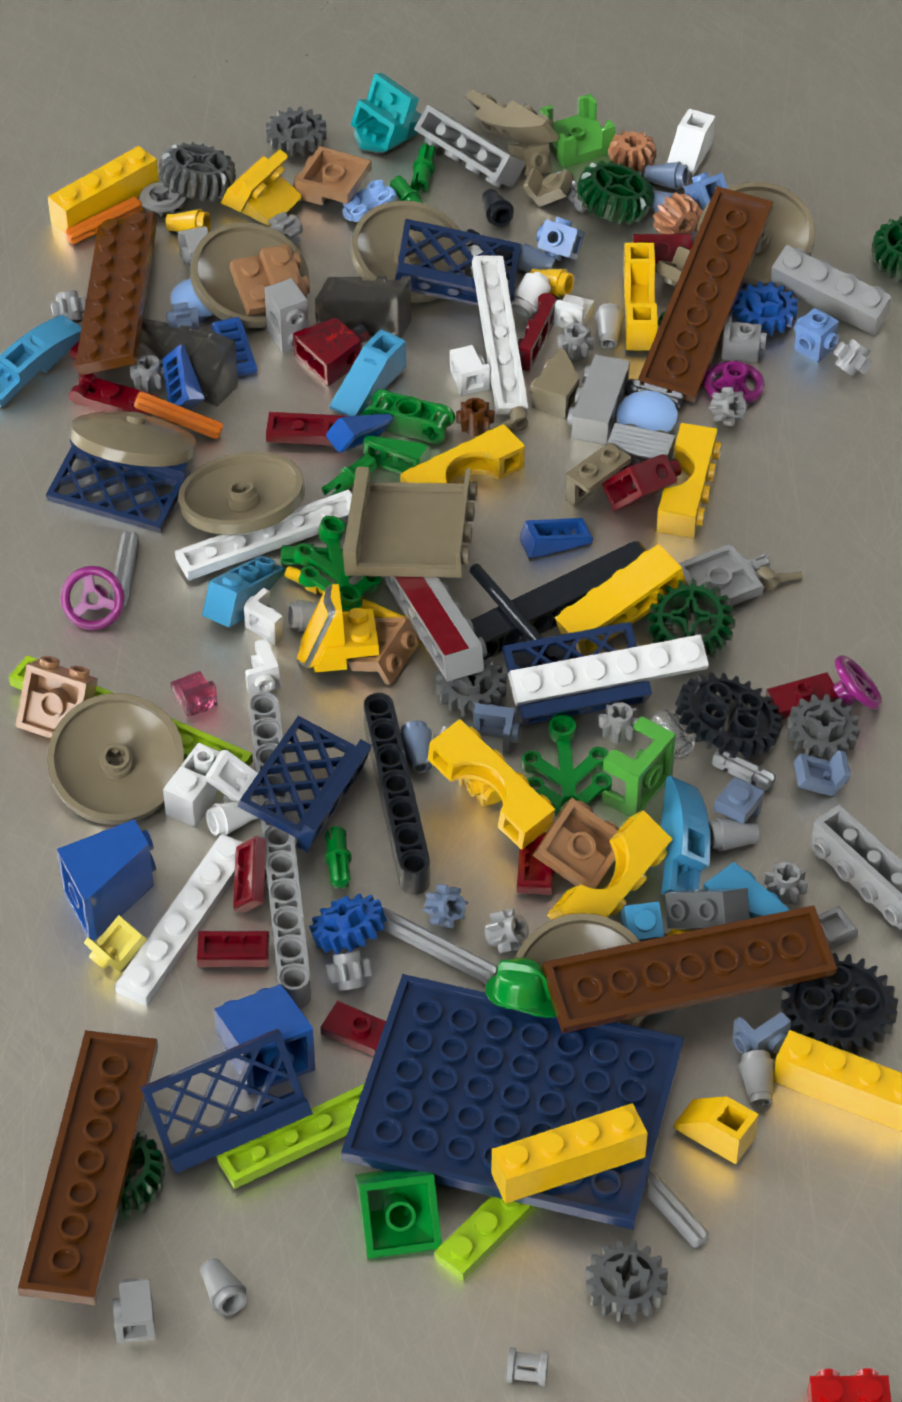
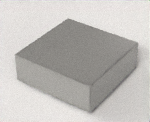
M840 906L818 915L830 950L857 938L858 929Z

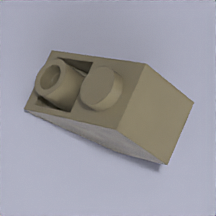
M559 348L552 358L549 357L547 359L543 372L539 377L536 376L530 386V394H533L532 408L564 419L568 416L570 407L575 406V395L579 386V376L565 349Z

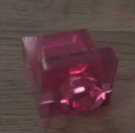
M201 671L170 682L171 691L187 717L206 712L218 706L216 685L213 681L207 682Z

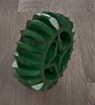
M611 160L608 163L604 161H599L598 164L591 163L589 167H585L578 180L576 190L578 193L577 199L582 202L581 206L589 208L590 214L598 215V219H607L609 223L615 221L619 225L623 222L631 225L633 221L640 222L642 218H645L651 209L655 194L653 186L649 184V179L642 177V172H636L632 170V166L626 167L622 163L615 164Z
M899 216L897 221L889 219L887 224H881L880 229L876 231L873 237L871 248L874 265L879 266L880 272H887L888 278L898 277L899 282L902 280V216Z
M693 578L690 586H684L683 581L679 580L677 589L667 585L666 592L668 595L658 593V603H651V614L647 617V624L650 626L648 634L649 637L654 638L653 643L679 639L668 632V630H673V633H680L684 637L708 634L702 638L706 655L713 659L717 657L716 649L725 651L727 648L726 641H732V629H735L736 621L733 618L735 615L734 607L729 605L730 601L727 595L721 596V590L718 586L710 590L707 581L701 586H697V582ZM683 605H684L683 608H681V609H679V610H675V609L679 608L680 606H683ZM697 605L706 606L715 614H710V611L701 610ZM692 613H694L695 623L691 624V631H689L688 621L691 620Z
M144 1130L137 1133L118 1214L124 1213V1216L130 1219L131 1210L133 1209L143 1213L145 1209L144 1202L154 1204L156 1192L162 1191V1180L166 1174L165 1166L163 1165V1154L158 1150L154 1139H147V1134H145ZM144 1167L140 1176L132 1183L131 1179L137 1175V1170Z

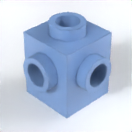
M708 172L692 177L693 183L684 186L685 194L691 196L702 210L711 201L716 186L728 188L723 173L709 176Z
M556 217L555 222L545 219L544 225H541L537 232V248L544 250L545 254L556 258L560 262L562 256L577 260L585 232L572 228L573 222Z
M817 308L812 309L806 316H801L794 327L796 332L794 350L819 363L836 348L839 340V320Z

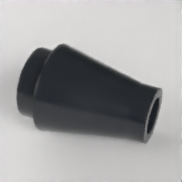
M488 189L482 194L488 222L498 227L509 224L513 219V205L494 189Z

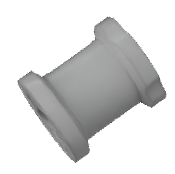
M510 1347L506 1383L522 1380L538 1382L539 1387H545L549 1352L543 1351L541 1355L517 1352L516 1348ZM519 1365H520V1366L535 1367L536 1369L519 1367Z

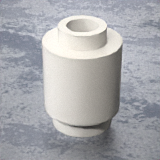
M534 272L533 274L526 273L515 291L511 303L512 309L526 318H530L532 314L537 313L539 309V295L551 291V286L548 284L549 279L539 272Z

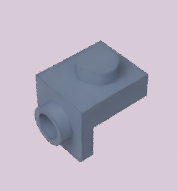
M475 703L473 728L478 732L481 731L482 736L502 738L503 753L509 754L512 742L518 743L521 724L515 722V708Z
M838 750L829 761L801 753L793 761L798 787L809 791L834 796L848 782L851 776L845 751Z
M734 777L715 800L714 811L744 824L750 816L757 818L761 813L765 791Z
M781 1012L754 1030L742 1017L734 1020L733 1043L742 1054L753 1050H764L770 1054H776L779 1052L791 1028V1020Z

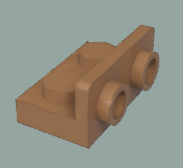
M408 617L376 618L379 655L349 658L347 663L351 670L378 672L386 685H392L420 644V639Z

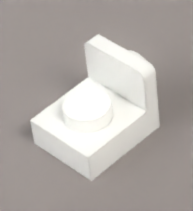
M565 294L562 301L557 300L554 304V325L567 327L570 324L578 323L585 326L594 310V301Z
M263 588L255 596H251L244 605L245 628L264 639L267 638L269 642L276 645L284 638L283 615L279 614L274 608H270V591Z
M267 638L254 642L256 655L251 656L253 668L245 671L247 690L250 696L281 688L279 666Z
M228 750L220 751L204 779L225 794L223 797L224 801L239 802L258 773Z

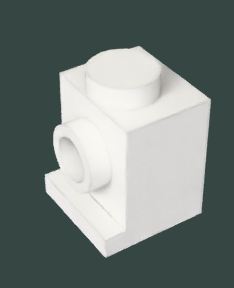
M473 345L450 350V374L460 395L464 396L490 390V366L485 364L482 356L477 355Z

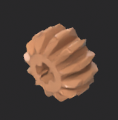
M622 130L621 135L613 136V140L608 147L609 160L615 164L622 163L626 167L632 166V170L640 171L643 174L647 165L655 163L657 149H655L656 145L653 137L646 136L645 132L636 133L633 130L628 133Z
M675 192L671 198L665 197V202L662 205H657L659 211L653 215L655 219L653 227L659 234H691L693 231H697L696 226L699 223L703 210L691 196Z

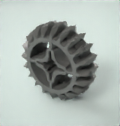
M184 142L180 143V145L174 144L171 148L165 149L159 162V180L163 182V186L170 188L172 193H179L180 197H190L191 200L200 199L203 202L204 199H209L210 201H214L215 198L223 199L227 189L236 180L235 163L231 161L230 156L224 155V151L215 150L214 146L207 147L204 144L197 145L194 142H191V144Z

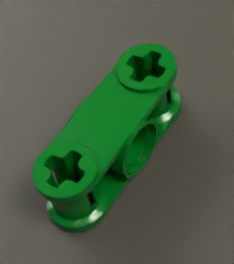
M384 389L377 390L373 394L372 404L366 407L362 415L390 414L394 419L385 431L399 434L403 437L423 440L431 444L443 442L447 427L451 426L456 418L453 410L447 405L421 400L413 396L392 393Z

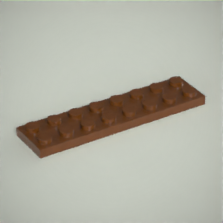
M716 186L639 375L638 381H641L642 385L648 383L666 388L670 393L672 390L684 394V400L696 403L725 326L772 212L773 201Z
M154 211L135 213L132 216L120 219H108L98 226L75 365L79 376L137 364L157 226V218Z
M815 905L545 961L541 967L546 976L548 991L562 1033L832 976L837 971V966Z
M85 1030L18 1285L19 1296L96 1305L145 1104L140 1087L150 1083L158 1051V1041L156 1038Z

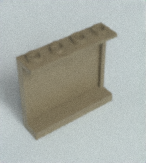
M357 467L343 546L345 576L462 578L463 565H469L470 558L469 545H466V543L472 542V524H468V522H474L475 504L471 501H477V482H471V469L466 468L464 484L371 482L369 467Z

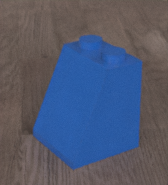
M135 819L57 849L63 891L87 937L92 940H96L101 936L118 915L122 916L154 886L152 872L156 871V865L150 853V850L154 849L153 842L148 831H141Z
M281 984L271 988L260 989L255 994L238 1000L227 1001L223 1005L214 1008L216 1030L226 1050L272 1030L279 1029L297 1077L316 1070L313 1028ZM273 1041L262 1046L255 1060L272 1066L278 1054L275 1042ZM251 1051L243 1055L249 1057ZM237 1058L231 1059L240 1077L246 1062ZM281 1063L279 1069L286 1072L283 1063ZM253 1065L245 1084L262 1090L270 1071ZM276 1074L271 1087L289 1079Z

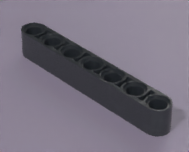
M639 541L628 543L511 601L535 629L542 634L557 627L555 617L564 608L575 604L586 596L592 588L600 586L610 579L616 571L624 569L638 559L647 549ZM499 606L471 619L477 638L482 637L486 645L487 656L483 657V660L502 654V648L505 645L528 641Z
M373 693L364 700V729L367 742L372 745L370 755L399 885L405 893L418 895L424 893L430 886V857L393 700L387 694Z

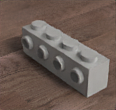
M428 104L414 130L425 136L424 142L431 146L433 145L436 149H439L440 146L446 149L444 152L446 156L457 162L462 159L466 162L465 168L478 175L481 172L486 174L485 180L498 188L502 184L513 188L526 165V162L447 113Z
M786 244L771 268V282L774 283V287L778 288L783 285L785 286L784 292L792 291L794 297L873 336H876L890 314L892 296L878 286L872 287L862 282L856 275L846 274L836 269L827 261H819L809 256L801 248H793Z
M840 804L814 821L810 847L817 857L827 861L836 870L841 879L848 881L854 886L866 902L872 903L880 910L891 925H896L902 931V860Z

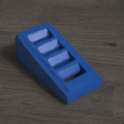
M235 317L213 322L211 325L212 339L228 379L257 373V366L241 319ZM246 360V362L231 365V363Z
M177 346L162 359L168 402L192 410L205 398L185 346Z
M390 414L342 417L334 423L326 433V437L338 453H343L364 444L366 435L380 437L394 418Z
M583 518L527 520L524 522L520 541L528 557L537 558L592 544L593 537Z

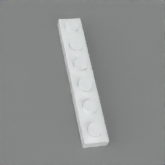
M474 256L472 268L487 361L490 366V379L496 415H509L511 409L517 406H523L527 413L528 402L503 256Z
M348 489L300 506L284 520L265 529L244 534H221L176 550V561L189 581L279 549L282 545H290L318 535L320 522L325 516L338 517L346 525L352 494Z
M700 634L511 670L508 673L515 705L518 706L705 670L709 664Z
M224 834L219 836L152 931L148 940L143 944L115 984L117 994L145 1006L150 1003L233 883L236 847L243 842Z

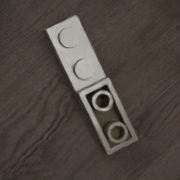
M471 89L465 96L477 111L474 114L476 119L487 132L499 138L527 144L555 142L559 138L553 129L555 125L553 121L544 114L538 116L537 112L526 103L522 106L512 100L508 106L503 102L497 104V101L487 92L481 94L474 89Z

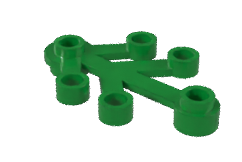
M325 516L320 522L318 534L320 540L327 545L330 561L315 552L311 545L306 543L298 544L294 553L295 561L303 565L311 563L315 566L303 567L298 578L299 582L305 587L312 588L317 586L324 591L333 583L320 575L318 570L320 569L333 578L335 584H339L342 611L361 608L363 602L361 596L366 592H376L381 583V576H362V579L355 585L349 583V579L352 576H345L344 559L340 540L346 528L345 523L338 517Z
M567 715L555 716L549 722V737L557 744L559 769L542 759L541 754L534 750L524 752L521 758V767L525 772H538L562 788L561 796L546 787L541 778L536 776L527 778L531 787L539 788L535 790L539 795L543 794L550 800L555 808V817L562 806L571 798L589 805L597 796H602L604 790H612V778L606 773H598L593 776L592 784L580 794H576V786L595 769H603L604 758L609 753L603 747H594L589 751V756L573 769L570 742L575 738L576 723L573 718ZM595 757H602L603 759L597 760ZM533 760V761H536V762H535V763H528L527 761ZM598 783H605L606 785H605V786H599V785H597V784H598Z

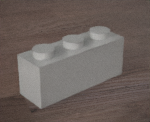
M595 354L591 366H585L582 378L584 385L578 386L575 395L576 407H570L567 418V425H572L571 438L603 445L608 443L617 418L618 406L625 396V386L629 380L630 361Z

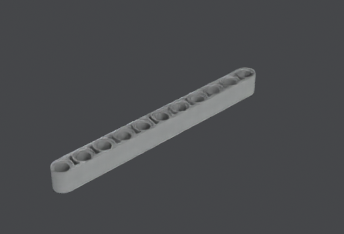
M270 692L256 693L249 700L255 771L259 773L283 738L279 701ZM283 753L282 757L286 763L285 753ZM281 773L267 775L271 785L285 783ZM289 792L275 793L278 804L290 802ZM267 795L258 796L259 805H270ZM292 811L282 812L285 819L293 822ZM261 820L262 838L266 839L265 867L278 985L281 984L298 1008L302 1009L311 1001V981L295 838Z

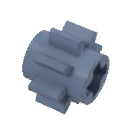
M188 302L173 304V311L166 312L169 334L177 333L178 340L193 337L192 331L200 329L196 307L188 308Z
M437 884V892H426L427 898L425 907L422 910L431 916L430 924L454 928V920L465 919L464 913L468 901H465L460 896L461 888H449L448 885Z

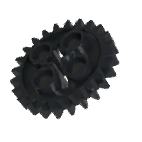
M710 672L707 678L702 674H698L696 680L689 678L687 684H683L675 702L677 706L675 714L681 716L678 721L679 724L688 725L685 730L686 734L695 733L697 735L695 742L704 740L707 742L706 749L709 750L715 746L718 748L720 755H723L725 750L730 751L733 758H736L738 752H741L746 759H749L751 752L757 757L761 755L762 751L768 753L771 746H775L783 727L780 724L783 717L777 714L778 706L769 705L772 700L771 697L761 696L763 689H751V682L748 681L742 684L738 676H735L733 680H729L725 673H722L720 678H717L713 672ZM731 699H733V700H734L733 709H732V711H731V713H730V716H729V719H728V725H729V727H728L727 731H725V730H724V725H725V721H726V719H727V716H728V713H729V710H730V704H729V703H730Z
M833 953L832 955L837 966L836 973L832 976L782 987L780 1012H783L791 1020V1031L846 1052L847 1050H852L855 1055L860 1057L862 1047L873 1052L875 1042L883 1045L886 1034H892L893 1025L896 1023L898 1013V998L894 997L895 987L887 986V975L876 977L878 969L876 965L866 969L864 968V958L855 964L852 963L851 954H848L844 961H839L837 954Z

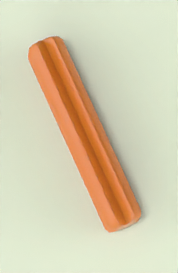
M131 197L65 230V237L70 244L75 245L97 234L98 226L108 219H120L140 213L143 210L142 203L137 197Z
M143 391L139 392L135 400L134 407L136 409L212 439H218L223 430V423Z

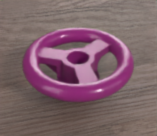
M728 361L715 365L707 372L704 387L712 399L713 393H719L717 390L732 387L734 392L742 391V397L745 399L746 404H750L762 395L765 383L762 374L753 366L740 361ZM723 372V376L721 378H719L716 381H713L719 373ZM747 374H749L756 383L755 389L753 391L748 389L746 386Z
M85 566L75 570L67 577L61 589L60 601L64 614L74 625L92 631L107 628L119 618L124 608L125 595L122 584L112 572L99 566ZM93 576H99L109 582L114 590L115 600L109 598L108 591L104 586L95 584ZM83 578L85 589L82 593V601L73 609L70 602V593L74 584ZM91 592H95L99 597L96 604L89 600ZM104 607L112 610L105 618L97 621H89L80 617L88 609L99 610Z
M839 655L835 659V668L841 680L833 686L838 697L848 706L859 700L870 709H879L882 706V697L875 683L854 660L845 655Z

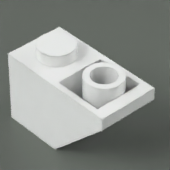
M688 109L678 126L667 163L680 161L681 164L688 166L689 175L693 176L714 142L715 116Z
M201 743L195 746L163 789L167 816L196 827L213 804L218 790L204 778L220 751Z

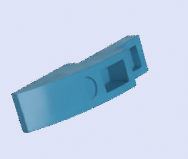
M61 315L35 327L8 347L0 355V407L3 408L40 370L46 374L80 340L82 327L66 316Z
M670 775L666 777L661 828L673 840L666 847L668 854L665 857L661 892L663 895L669 892L699 889L700 873L708 868L710 863V828L704 800L698 788Z

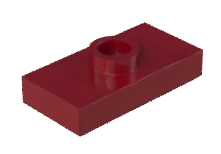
M633 234V243H654L655 264L658 261L672 262L678 247H685L691 250L692 234Z
M828 672L766 690V696L772 698L770 705L779 707L777 714L781 715L782 719L790 716L791 708L793 706L798 707L800 699H804L809 703L811 695L814 694L818 700H823L825 694L829 695L831 702H835L839 698L833 688L834 683Z
M547 832L542 833L524 849L521 850L519 848L517 894L552 895L553 870L533 856Z
M255 836L236 847L233 908L236 912L244 914L264 903V883L267 876L265 869V838Z
M198 931L197 967H268L269 931Z
M337 1001L321 1025L320 1031L321 1035L374 1057L386 1021Z

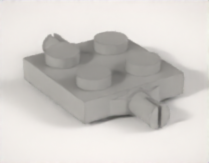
M728 544L678 564L683 569L687 586H690L693 578L696 580L697 586H701L707 581L710 590L718 586L721 590V596L727 595L730 601L729 605L734 606L763 594V584L755 575V571L763 566H770V561L766 554L748 560L740 555L732 544ZM698 604L702 610L710 611V614L714 613L708 607Z

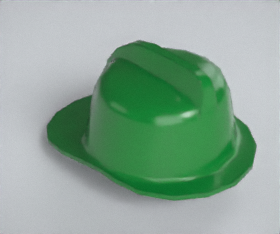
M513 958L499 962L497 974L491 977L486 984L485 994L489 1001L496 1006L514 1009L538 1017H557L548 991L546 976L537 962L528 958Z

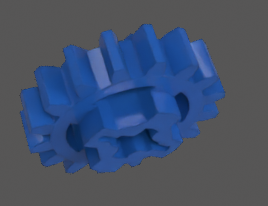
M761 281L758 282L757 287L748 284L746 291L740 289L733 307L734 318H738L740 323L761 324V333L767 331L770 336H773L774 330L784 333L785 326L792 328L793 321L797 320L798 299L793 298L792 291L784 292L785 286L783 285L776 288L774 283L770 282L768 286H764Z
M357 894L354 899H349L347 895L337 900V902L332 901L330 908H321L319 910L321 916L312 918L313 924L309 926L317 948L322 947L325 953L333 949L335 954H339L344 948H347L348 952H352L353 949L366 946L365 941L367 939H376V932L385 929L383 923L387 922V917L380 900H374L373 895H368L364 899L362 894Z

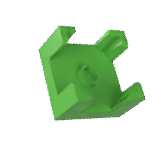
M592 94L578 98V115L553 122L555 124L553 129L559 138L557 141L549 142L548 144L551 152L563 168L608 155V147L615 135L616 126L611 120H607L606 126L602 128L596 119L597 101ZM549 105L540 108V115L544 114L553 121L554 107Z
M643 716L636 721L633 729L653 739V742L645 751L640 749L636 753L635 759L613 749L604 758L603 769L606 772L626 782V794L624 797L613 790H604L601 802L628 817L645 810L666 785V777L673 776L676 734Z

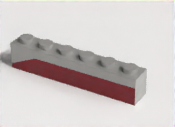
M381 576L447 682L484 671L483 657L487 656L484 640L482 637L477 638L471 620L464 618L460 603L457 600L453 601L447 583H442L439 577Z

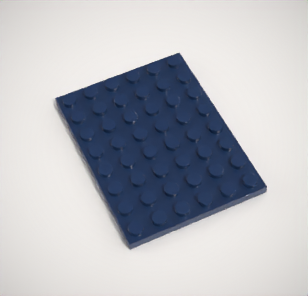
M402 974L341 1151V1161L383 1171L433 1172L435 1183L503 1199L491 1174L493 1148L633 1103L648 1133L645 1158L514 1202L634 1230L681 1057L684 1037L618 1022L562 1033L557 1017L544 1018L514 1009L503 1008L489 1001L485 992Z

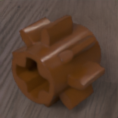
M471 398L466 402H461V410L456 411V423L461 424L462 432H466L471 436H479L490 430V424L494 423L495 411L489 410V402H485L480 398Z

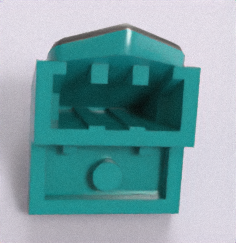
M383 73L374 74L367 99H358L350 124L355 128L354 136L359 149L380 154L390 151L419 134L414 128L422 115L416 111L419 98Z

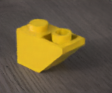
M727 1096L695 1098L676 1120L673 1128L737 1164L756 1139L759 1114Z

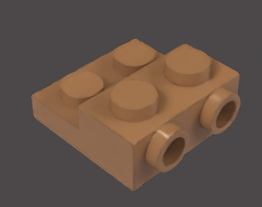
M319 146L313 156L308 157L306 166L301 173H297L295 176L293 187L301 194V200L323 205L326 199L329 198L348 204L372 170V161Z
M289 244L262 248L258 256L231 260L229 268L247 316L266 313L264 287L292 278L305 297L310 293L309 280L307 276L301 277L299 271L301 267L300 256L298 252H292Z
M42 656L40 659L27 664L15 727L51 739L60 720L72 708L87 699L95 697L98 678L90 676V670L82 666H71L70 669L59 666L60 660L51 656Z
M571 798L562 806L533 856L573 885L578 886L582 884L596 889L615 859L609 840L619 830V827L610 821H604L599 818L586 803L578 800L575 801Z

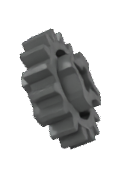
M288 107L286 113L278 110L277 117L270 116V122L266 123V141L271 143V149L279 148L284 153L286 151L290 152L292 157L295 155V152H299L302 156H305V151L307 150L314 153L316 152L315 146L323 147V140H327L326 120H322L321 114L313 115V109H309L306 112L303 111L302 107H299L297 111H293L291 107Z
M489 657L483 660L484 671L448 682L441 671H437L435 682L436 695H440L441 705L449 703L450 712L455 711L457 708L461 709V716H465L468 711L474 712L475 703L500 706L501 697H506L507 674L502 673L503 666L501 664L493 666L494 658Z
M814 694L811 695L809 703L804 699H800L798 707L793 706L791 708L786 729L789 730L787 738L788 740H795V750L805 749V755L811 756L815 754L820 759H823V756H828L831 759L838 750L845 751L847 755L849 749H855L861 727L857 726L859 717L851 716L852 706L845 708L841 706L842 699L838 698L835 702H831L829 695L825 694L823 700H818Z
M617 1240L616 1249L613 1250L607 1245H603L601 1256L592 1254L591 1265L586 1266L585 1292L591 1294L590 1304L592 1306L602 1304L603 1316L608 1315L611 1311L616 1312V1321L619 1322L624 1314H629L632 1322L637 1321L638 1312H642L645 1316L650 1317L652 1305L660 1308L663 1300L662 1295H667L668 1282L666 1281L668 1270L667 1268H661L662 1257L659 1255L651 1258V1247L646 1246L642 1251L638 1250L637 1241L632 1240L629 1247H624L621 1240ZM627 1274H630V1279L627 1281L626 1287L623 1288V1282L626 1280Z

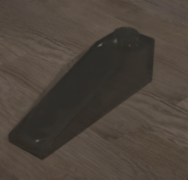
M143 319L140 346L150 355H154L159 360H162L177 346L184 345L205 398L203 401L218 407L238 387L235 341L208 329H201L199 332L190 331L189 326L185 325L172 328L166 322Z

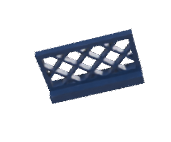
M405 219L393 288L479 306L474 278L466 276L462 271L472 265L474 256L466 246L474 243L480 245L484 252L476 256H497L495 252L500 249L513 252L512 258L504 262L510 301L512 303L516 288L514 286L521 243ZM409 231L422 232L427 239L416 244L409 236ZM442 237L450 238L455 245L445 250L437 240ZM429 244L439 253L431 259H428L421 250ZM458 250L467 258V261L460 265H457L449 256ZM415 253L422 264L417 266L404 263L405 257ZM444 259L451 270L447 272L440 271L433 264Z
M70 439L71 448L46 493L47 500L161 533L179 499L178 494L182 483L191 474L188 462L164 467L123 464L89 454L74 445ZM75 459L87 461L90 465L74 473L71 469ZM107 468L117 471L118 475L103 481L98 474L99 471ZM94 474L98 483L81 489L77 480ZM135 476L145 478L147 483L130 489L126 481ZM71 482L74 483L77 491L68 495L58 493L61 486ZM122 482L126 491L109 497L105 488ZM164 484L174 486L171 493L158 497L155 490L156 487ZM102 490L105 496L104 500L96 503L87 502L85 496ZM151 490L154 499L138 505L134 496ZM130 498L134 506L122 512L116 510L114 504ZM159 507L161 513L157 521L144 518L143 512Z
M631 622L505 645L502 650L507 671L509 673L511 670L521 669L515 664L512 654L521 651L535 658L530 667L535 666L538 661L543 664L553 663L542 655L548 646L553 645L567 652L562 661L567 660L570 655L575 658L585 657L574 649L578 641L588 639L599 646L594 655L599 654L601 649L606 652L616 651V649L606 643L610 635L624 632L627 642L625 649L637 647ZM605 636V638L603 639V641L600 640V639L597 638V637ZM574 642L571 647L565 643ZM542 648L539 653L533 649ZM643 681L516 706L518 711L516 718L517 722L521 724L520 727L548 722L558 715L574 717L605 711L606 705L611 706L619 702H624L629 706L646 703L652 695L650 682Z
M297 716L239 800L237 807L298 839L296 847L308 853L364 768L372 745L360 739L355 746L314 723ZM300 729L311 735L314 741L299 742L296 735L297 731ZM334 747L345 754L343 757L329 758L326 748ZM318 750L321 759L307 761L304 751ZM296 752L299 762L285 763L282 754ZM325 768L329 778L315 779L311 769ZM304 771L307 780L293 782L289 772ZM281 773L285 783L271 785L267 775ZM311 789L315 799L301 801L297 791ZM289 792L293 802L278 804L275 793ZM267 795L270 805L261 806L250 799L252 796ZM297 811L300 818L299 823L295 824L285 819L282 812Z
M279 1029L272 1030L140 1087L163 1145L167 1162L175 1173H179L313 1114L308 1100L304 1097ZM273 1041L275 1042L278 1054L272 1066L255 1060L262 1046ZM251 1051L249 1057L243 1055ZM234 1058L246 1062L238 1081L221 1075L226 1062ZM281 1063H283L286 1072L279 1069ZM253 1065L270 1071L262 1090L245 1084ZM217 1066L215 1072L209 1070L210 1068ZM199 1073L212 1077L204 1096L187 1090L192 1076ZM276 1074L289 1079L292 1092L280 1097L268 1093ZM218 1080L235 1086L227 1105L210 1099ZM182 1081L181 1086L175 1085V1083ZM166 1087L177 1091L170 1110L156 1106L152 1093ZM242 1089L259 1095L253 1109L246 1112L234 1108ZM184 1094L201 1101L193 1120L176 1114ZM265 1098L271 1100L267 1103H264ZM208 1104L225 1110L220 1122L211 1127L200 1123ZM159 1113L167 1116L164 1124ZM231 1113L237 1115L229 1119ZM173 1119L189 1124L190 1127L185 1138L171 1144L167 1132ZM197 1128L202 1129V1131L195 1133Z

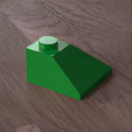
M376 1171L355 1174L367 1259L434 1250L442 1245L433 1172Z

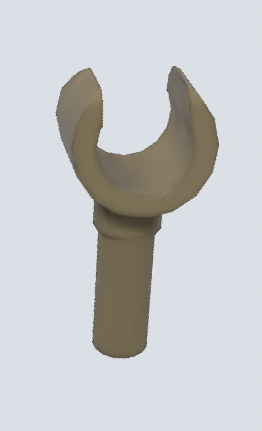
M523 406L514 407L509 412L510 419L502 423L508 429L525 430L528 426L525 408Z
M763 566L758 570V573L762 576L758 579L766 591H772L779 583L784 581L800 580L803 578L801 571L776 574L769 566Z

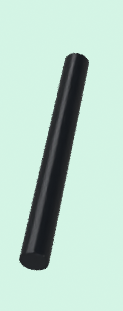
M478 563L472 565L469 569L470 574L527 640L542 639V635Z

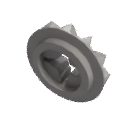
M161 181L145 187L140 194L142 209L148 210V212L154 211V213H159L162 217L163 214H174L175 210H182L183 204L186 203V196L180 197L179 193H172L170 188L164 187Z

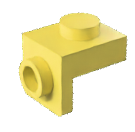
M118 915L97 942L88 937L84 944L92 950L89 957L99 966L106 969L110 965L121 972L148 939L127 920Z

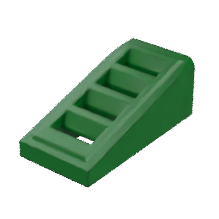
M368 435L364 438V454L373 456L378 467L401 474L409 468L430 460L429 445Z

